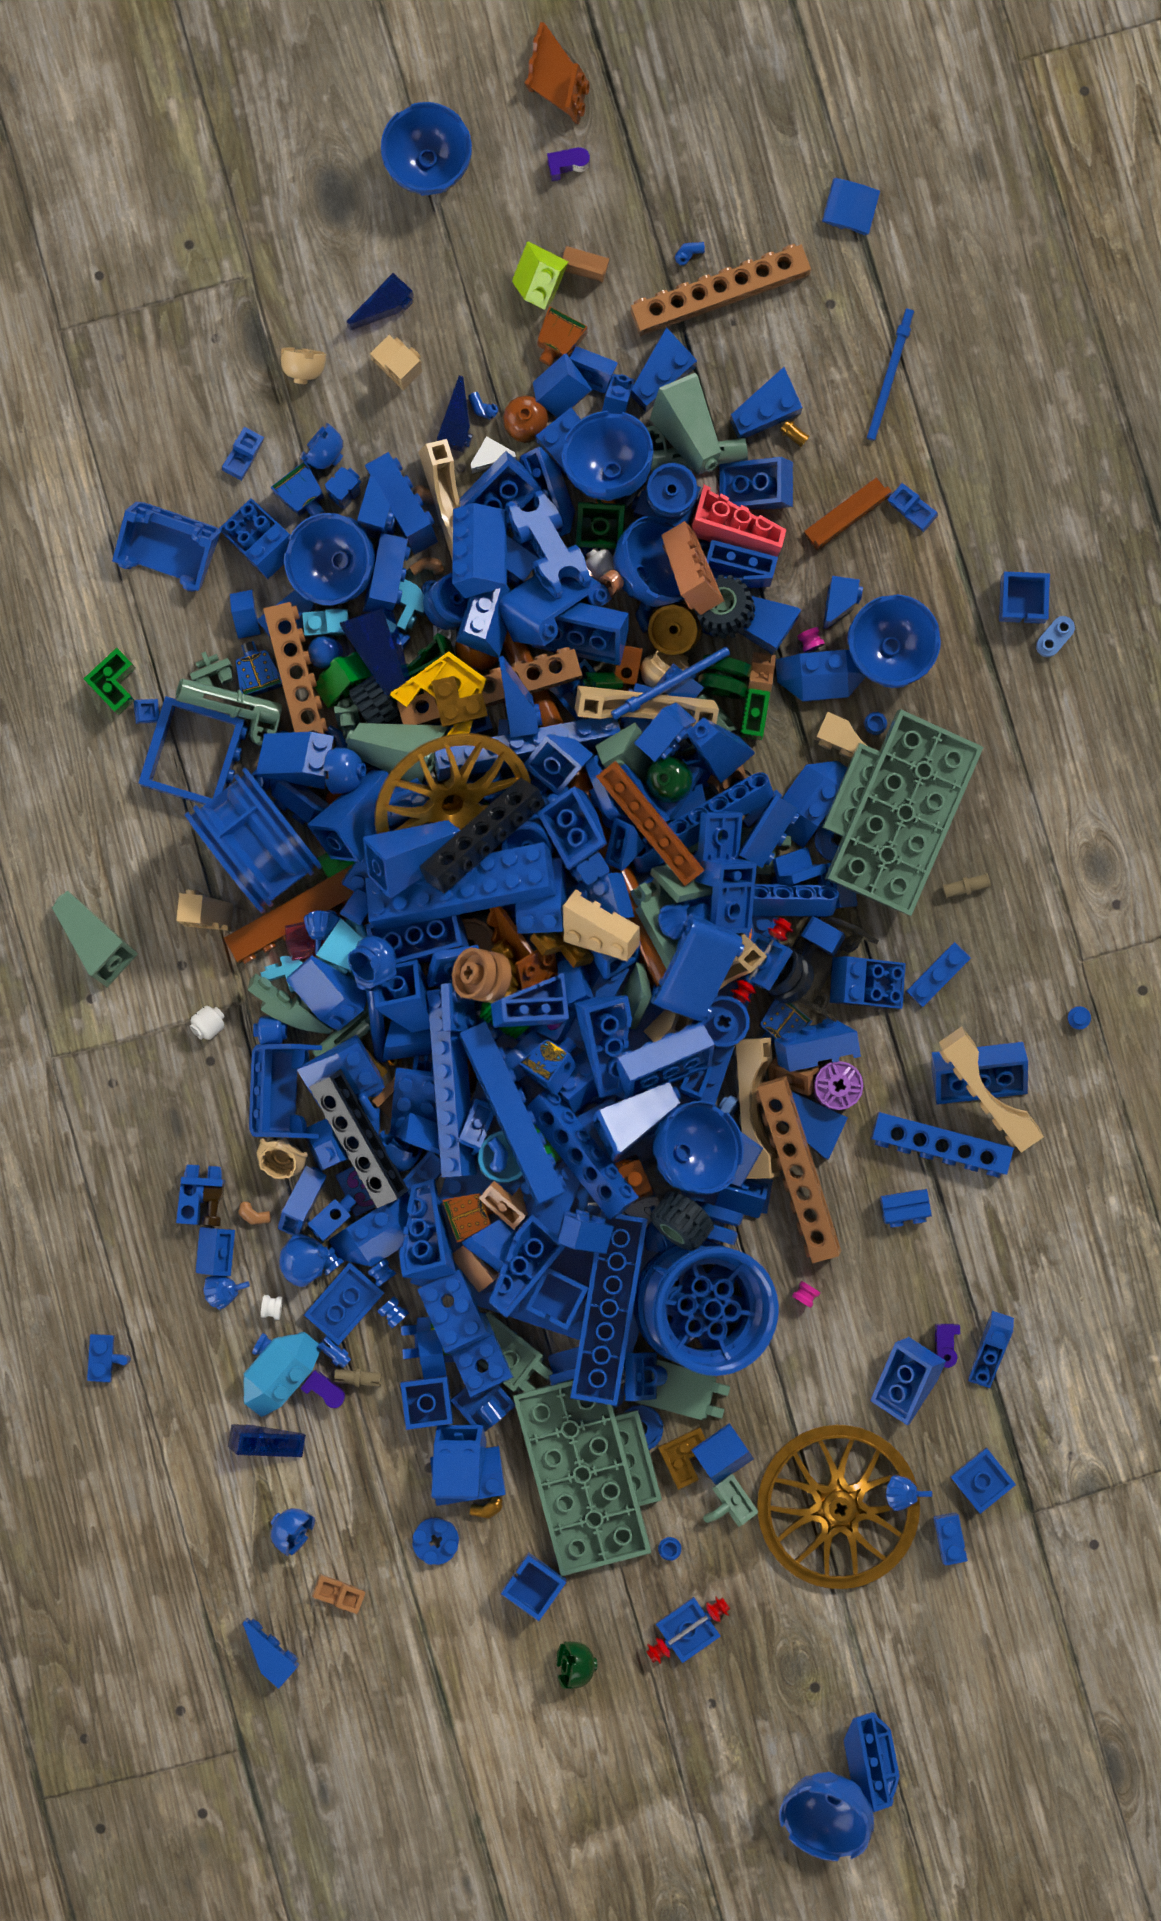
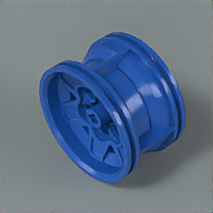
M245 767L242 769L244 775L240 777L236 774L234 776L236 781L228 786V788L203 807L194 806L195 812L192 815L189 812H186L184 815L228 874L259 912L263 914L266 911L264 909L266 904L272 907L274 905L273 899L307 873L312 876L314 874L312 870L314 867L317 866L320 870L323 866Z
M705 1240L699 1249L688 1251L674 1245L664 1252H658L647 1263L637 1282L634 1313L640 1333L649 1346L658 1354L694 1372L720 1376L740 1371L761 1356L776 1330L779 1304L773 1281L762 1265L743 1252ZM702 1264H715L707 1273L701 1266ZM700 1279L702 1285L699 1290H695V1282ZM735 1280L738 1282L742 1297L733 1295ZM723 1283L722 1292L717 1293L716 1288L718 1284ZM684 1298H686L687 1306L684 1309H681L680 1303ZM728 1304H730L731 1311L729 1314L725 1315L724 1309ZM667 1314L672 1316L670 1323H668ZM691 1320H695V1327H694V1329H692L691 1331H689V1330H688V1324H689V1322H690ZM716 1323L717 1330L711 1334L710 1327ZM738 1323L733 1332L726 1338V1324ZM697 1337L702 1348H691L686 1345Z

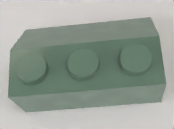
M636 723L631 724L595 746L605 768L614 761L620 767L626 764L646 786L645 776L648 768L654 761L635 744V741L643 733Z

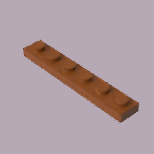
M616 761L596 776L685 886L704 871L702 866Z

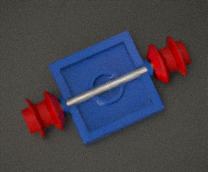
M783 918L773 919L775 923L774 928L767 929L769 935L772 936L770 939L756 933L752 940L767 957L750 974L741 976L745 981H736L738 985L736 990H730L733 993L732 997L739 1000L742 1004L745 1001L751 1002L748 998L750 993L756 994L755 988L752 986L754 984L770 991L793 952L789 947L779 943V941H788L785 936L786 933L793 932L790 928L792 924Z
M715 1596L716 1602L714 1604L707 1602V1611L704 1612L695 1597H692L656 1622L657 1627L666 1640L664 1642L662 1639L656 1638L654 1646L647 1644L649 1649L646 1652L653 1663L658 1661L661 1664L663 1656L670 1658V1648L674 1650L681 1662L684 1663L721 1637L710 1620L713 1618L714 1621L721 1622V1615L729 1616L727 1611L730 1610V1607L724 1598L718 1599Z

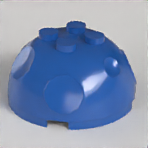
M419 102L411 104L410 107L399 113L397 112L389 120L381 139V155L384 166L399 186L421 196L447 192L448 189L462 179L468 169L472 155V141L461 117L453 110L438 103Z
M608 411L593 413L577 422L566 435L563 452H561L562 464L570 481L586 496L606 501L619 499L634 493L647 480L653 462V442L645 425L636 417L622 412V414H610Z
M322 513L305 519L293 530L289 537L290 541L287 551L284 553V566L289 582L299 595L306 600L320 605L333 606L357 598L367 588L374 570L375 551L367 531L357 521L336 513Z
M645 516L629 525L619 538L613 556L614 570L623 578L624 586L622 588L630 597L637 599L643 604L659 607L680 603L685 599L680 594L674 572L670 566L669 557L662 547L664 542L661 535L671 530L672 527L664 523L666 521L664 518Z
M899 594L881 596L867 603L855 616L849 627L847 637L850 654L860 672L871 681L889 688L905 687L927 674L935 664L941 646L939 626L932 612L920 601Z
M693 1101L675 1107L662 1119L654 1139L653 1153L659 1172L672 1187L690 1194L709 1195L727 1188L735 1180L736 1171L743 1162L744 1147L740 1130L728 1112L724 1113L712 1102Z
M832 1772L817 1773L800 1779L786 1794L779 1811L781 1827L783 1825L786 1827L790 1834L789 1840L804 1852L824 1860L838 1861L840 1857L851 1856V1859L858 1857L867 1848L874 1831L872 1806L863 1794L862 1789L852 1780Z

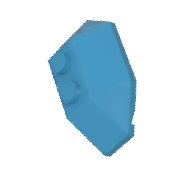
M306 1332L274 1338L243 1374L244 1404L260 1417L282 1407L312 1372L321 1351L317 1347L319 1343Z

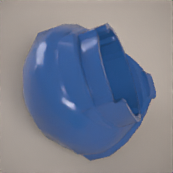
M368 935L361 939L355 949L348 955V963L353 972L357 987L362 990H367L387 982L397 974L396 954L393 947L383 938Z
M292 1235L291 1239L281 1249L279 1258L280 1270L285 1279L295 1286L306 1287L314 1279L322 1275L323 1268L329 1257L328 1249L307 1235Z

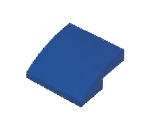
M833 178L822 222L839 229L847 228L863 235L869 234L880 191L856 182Z

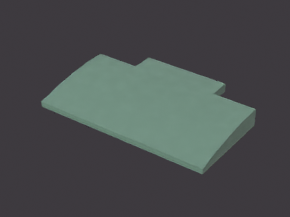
M901 709L896 712L880 751L858 743L822 828L842 836L825 880L912 916L984 747Z
M573 1379L513 1395L561 1576L651 1553L652 1549L640 1506L662 1500L639 1410L636 1409L616 1415L613 1405L570 1398Z

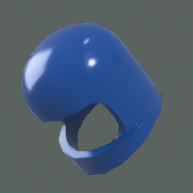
M319 636L309 644L308 653L314 666L327 670L331 666L330 662L333 659L343 655V648L335 638Z

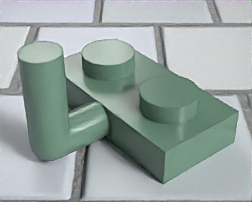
M730 1474L712 1488L722 1502V1505L716 1510L705 1514L703 1519L706 1523H710L729 1512L739 1527L755 1516L758 1510L734 1475Z

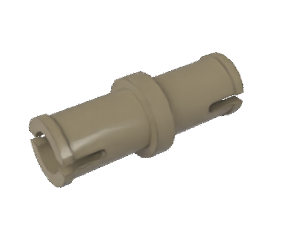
M988 873L972 878L963 877L961 881L943 884L946 899L965 893L970 895L972 891L991 887Z
M336 1369L334 1375L336 1380H334V1383L353 1384L355 1387H360L361 1385L381 1387L382 1372H365L362 1369H356V1371Z

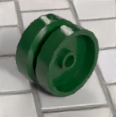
M711 654L704 655L703 659L710 656ZM725 657L704 669L707 673L700 674L697 682L704 687L702 691L731 699H745L748 686L742 681L750 678L752 666L743 661Z

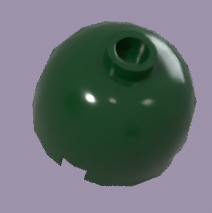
M667 757L665 760L661 758L656 762L654 761L648 768L645 776L646 786L649 793L656 800L664 803H676L683 800L690 793L693 774L683 760L675 757Z
M575 1641L560 1644L556 1665L557 1667L561 1666L562 1675H558L561 1687L563 1689L583 1687L589 1683L594 1672H596L597 1659L593 1657L592 1651L585 1644Z

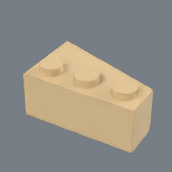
M575 889L563 905L564 942L628 961L640 945V927L615 912L610 914L600 908L601 904L597 901L592 903L581 897L582 893Z
M186 890V894L179 893L177 922L185 927L231 931L233 903L207 897L196 890Z

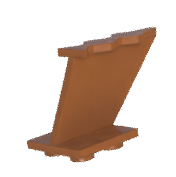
M540 22L537 35L533 40V55L528 64V78L524 84L529 92H537L571 116L575 124H579L580 118L585 113L584 98L589 93L590 83L579 64L572 63L546 24Z
M502 906L490 908L486 921L488 925L493 926L495 929L491 942L496 944L497 941L506 939L507 943L513 947L517 961L514 965L520 991L559 975L555 953L543 956L538 949L533 951L523 935L517 933V927L508 916L507 910L503 909Z

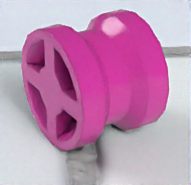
M818 627L811 628L797 635L798 640L803 643L802 649L804 653L825 645L824 640L819 636L820 631Z
M801 1280L799 1283L800 1288L792 1294V1297L812 1308L814 1305L813 1300L821 1292Z

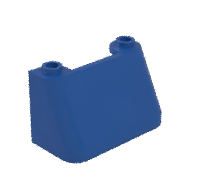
M135 502L125 510L112 562L118 563V566L124 569H131L139 564L180 578L179 582L185 590L199 591L208 571L221 530L212 525L148 503Z
M535 574L501 598L499 611L513 642L545 646L558 633L555 617L581 599H588L589 603L594 606L600 607L611 600L608 589L591 576L590 586L586 588L581 586L572 577H563L559 580L563 590L561 593L562 597L555 599L540 583Z
M690 913L686 921L688 925L686 931L681 935L682 940L663 978H660L658 981L660 987H653L650 1000L652 1004L702 1022L704 1019H709L713 1011L711 1005L735 957H740L745 945L742 944L741 936Z

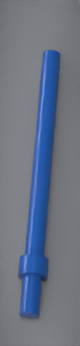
M905 309L901 325H898L896 331L897 339L867 435V439L872 441L876 439L905 340L909 338L911 332L910 324L914 311L911 309Z
M724 647L645 693L627 699L625 704L611 711L612 717L616 720L628 712H635L641 708L642 704L729 656L730 651L727 647Z

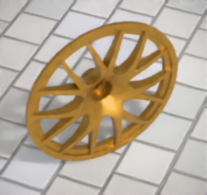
M461 733L431 740L406 755L384 781L375 808L377 834L390 832L388 811L412 817L395 830L421 826L427 822L436 823L449 820L455 827L461 830L489 806L479 803L483 797L510 787L519 778L531 784L527 769L512 749L488 736ZM475 746L459 770L450 747ZM445 748L450 763L451 776L445 784H436L427 768L424 757ZM482 748L499 755L492 767L482 778L475 783H466ZM505 760L510 766L514 777L492 782ZM419 761L428 785L402 781L400 779L408 769ZM396 786L430 797L423 806L410 808L389 805L391 795ZM502 843L491 853L502 851Z
M850 1425L821 1426L799 1434L785 1444L772 1458L762 1477L758 1492V1520L763 1538L769 1550L777 1561L794 1576L807 1583L829 1589L855 1588L871 1583L887 1574L907 1553L919 1524L920 1497H918V1501L907 1508L906 1522L902 1533L876 1515L893 1510L889 1504L868 1506L863 1502L865 1492L875 1486L889 1482L893 1476L888 1475L868 1481L880 1452L897 1470L898 1474L893 1475L906 1477L917 1486L908 1463L882 1437L871 1431ZM833 1438L850 1439L836 1468L823 1440ZM854 1440L875 1448V1453L862 1476L857 1482L848 1484L844 1478V1473ZM815 1442L819 1443L831 1474L828 1485L819 1484L813 1479L798 1456V1451ZM794 1456L809 1484L777 1477L784 1465ZM777 1482L800 1488L810 1493L815 1502L808 1508L772 1506L771 1496L774 1484ZM837 1503H840L842 1506L846 1504L845 1514L841 1515L839 1512H834L837 1509ZM771 1511L801 1516L777 1537L772 1523ZM869 1519L900 1537L896 1546L887 1557L863 1538L858 1531V1522ZM810 1521L819 1522L821 1532L800 1556L793 1559L781 1545L780 1541ZM839 1532L845 1534L849 1541L853 1575H829L832 1538ZM856 1540L882 1559V1561L872 1568L858 1573ZM821 1543H823L825 1574L812 1571L800 1564Z

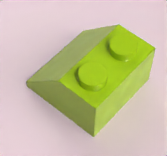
M528 241L512 282L524 300L545 310L555 297L568 261Z

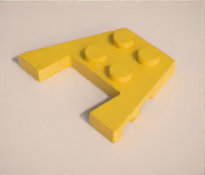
M447 652L419 674L392 691L390 696L405 707H408L421 689L435 698L431 681L455 676L459 697L463 698L483 693L487 679L452 653ZM474 720L454 724L447 735L470 733Z

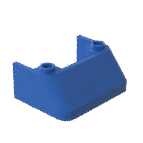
M259 1044L254 1047L251 1059L249 1130L252 1136L319 1139V1134L306 1133L307 1123L304 1117L296 1115V1068L309 1062V1050H322L321 1045Z

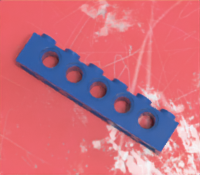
M546 1090L540 1093L526 1107L527 1112L532 1111L536 1120L535 1125L609 1220L623 1213L639 1198L559 1094L555 1095Z
M877 1112L870 1138L875 1140V1145L888 1148L889 1144L898 1146L897 1151L911 1154V1150L920 1152L919 1157L933 1160L934 1156L943 1158L942 1163L955 1166L956 1162L965 1164L964 1169L978 1172L979 1168L987 1170L986 1175L1000 1178L1001 1174L1007 1175L1014 1150L1013 1147ZM894 1127L900 1128L903 1133L902 1138L898 1141L891 1137V1130ZM917 1133L922 1134L925 1138L924 1144L920 1147L916 1146L913 1142V1137ZM939 1139H943L947 1143V1149L942 1153L937 1151L935 1147ZM961 1145L969 1148V1155L966 1158H961L958 1154V1149ZM984 1151H988L992 1156L989 1164L982 1163L980 1159Z

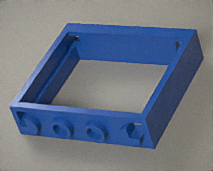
M165 696L138 784L142 787L206 805L212 798L153 781L175 707L235 725L213 798L224 791L228 783L231 784L233 782L235 770L232 769L235 761L238 762L241 757L242 749L239 748L242 739H246L249 727L246 726L247 722L244 719L231 718L230 715L179 702L174 698Z

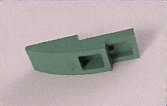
M256 973L250 979L248 991L262 1000L260 1010L269 1016L302 1030L327 1034L332 1032L333 1028L320 1021L298 994L291 999L285 991L278 990L267 978L260 977Z

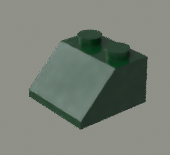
M578 502L576 545L578 547L616 549L618 540L623 534L625 504Z

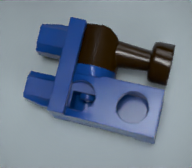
M186 1165L184 1177H181L176 1223L200 1225V1204L207 1203V1216H203L202 1225L220 1226L221 1218L216 1216L219 1201L224 1195L225 1180L222 1179V1168L208 1166L207 1178H199L200 1165Z

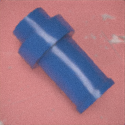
M326 1336L317 1347L332 1359L331 1362L336 1367L339 1365L341 1368H344L351 1360L347 1356L348 1352L344 1348L340 1349Z

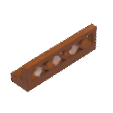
M876 477L806 529L804 535L818 551L888 499L892 490L888 486L884 488Z

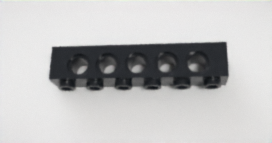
M519 778L419 866L426 882L442 893H446L545 805L539 788Z
M339 1069L309 1086L313 1097L317 1100L325 1118L335 1132L336 1138L340 1141L348 1159L353 1164L359 1179L363 1182L376 1207L379 1208L395 1201L408 1191L405 1182L396 1166L388 1157L382 1141L342 1070Z

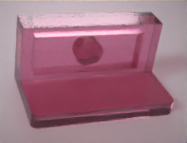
M304 922L286 925V949L292 961L316 956V940L310 938ZM326 940L321 941V947Z

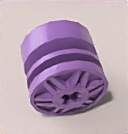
M842 1061L831 1062L823 1066L813 1078V1095L820 1105L834 1111L847 1109L856 1104L862 1095L864 1086L862 1076L857 1068L849 1063ZM841 1080V1085L844 1086V1089L836 1092L833 1082Z

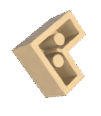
M388 335L370 353L371 360L403 391L422 373V362L419 359L421 357L419 353L412 347L408 349L397 337L393 339Z

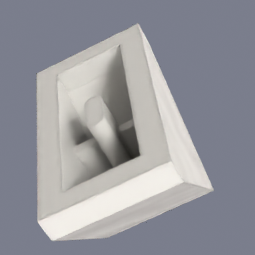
M486 437L471 462L472 473L489 469L505 451L516 459L515 452Z

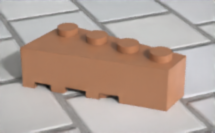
M684 521L662 534L664 542L662 547L669 557L670 566L674 572L680 594L685 599L688 607L691 610L694 608L701 615L722 603L724 599L695 531Z

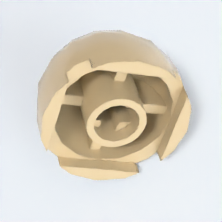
M292 347L281 348L282 369L287 376L294 378V383L307 384L308 380L318 378L324 371L326 354L324 352L303 348L302 350H295Z

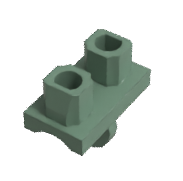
M206 651L201 653L203 660L196 662L198 669H202L190 673L193 681L213 686L210 677L217 674L222 684L233 680L231 671L233 667L229 659L226 658L216 662L219 660L217 654L208 657Z
M350 698L340 700L337 707H334L338 729L343 730L344 739H346L350 730L354 731L358 724L361 723L358 708Z

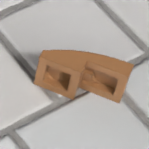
M753 652L752 671L748 689L771 692L776 655Z
M320 1574L312 1597L333 1604L340 1609L358 1614L366 1592Z

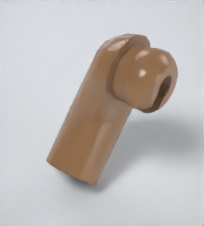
M422 485L414 488V495L418 493L423 503L428 505L434 504L429 489L424 488Z
M423 557L409 566L414 576L424 570H430L434 575H439L444 571L441 560L431 557Z
M247 1201L239 1205L238 1213L240 1217L249 1224L271 1223L270 1211L257 1213L252 1209L251 1203Z

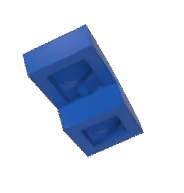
M244 427L234 442L231 453L222 465V471L242 481L254 461L264 437Z
M903 483L887 499L899 513L922 532L938 516L937 511L923 502L918 494Z

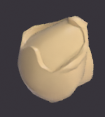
M656 650L653 655H648L642 661L639 667L641 678L646 686L653 688L657 686L656 684L673 663L681 670L689 668L688 657L683 653L668 655Z
M265 1138L260 1139V1145L256 1153L260 1169L265 1171L267 1175L274 1179H289L298 1175L305 1168L308 1152L302 1153L295 1144L286 1138L266 1141Z

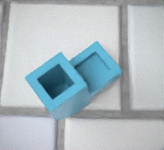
M405 579L399 585V590H402L400 604H398L405 609L396 625L404 633L407 632L408 628L412 629L417 620L416 613L423 617L425 616L423 592L416 584Z
M326 609L325 611L302 613L304 637L350 635L347 609Z
M281 956L282 966L279 967L278 963L264 967L265 971L260 972L261 977H265L269 981L282 977L287 979L303 962L292 956ZM288 984L290 992L296 993L294 989Z

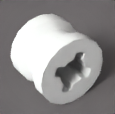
M264 1295L261 1306V1318L271 1316L276 1320H280L283 1297L271 1298L269 1295Z

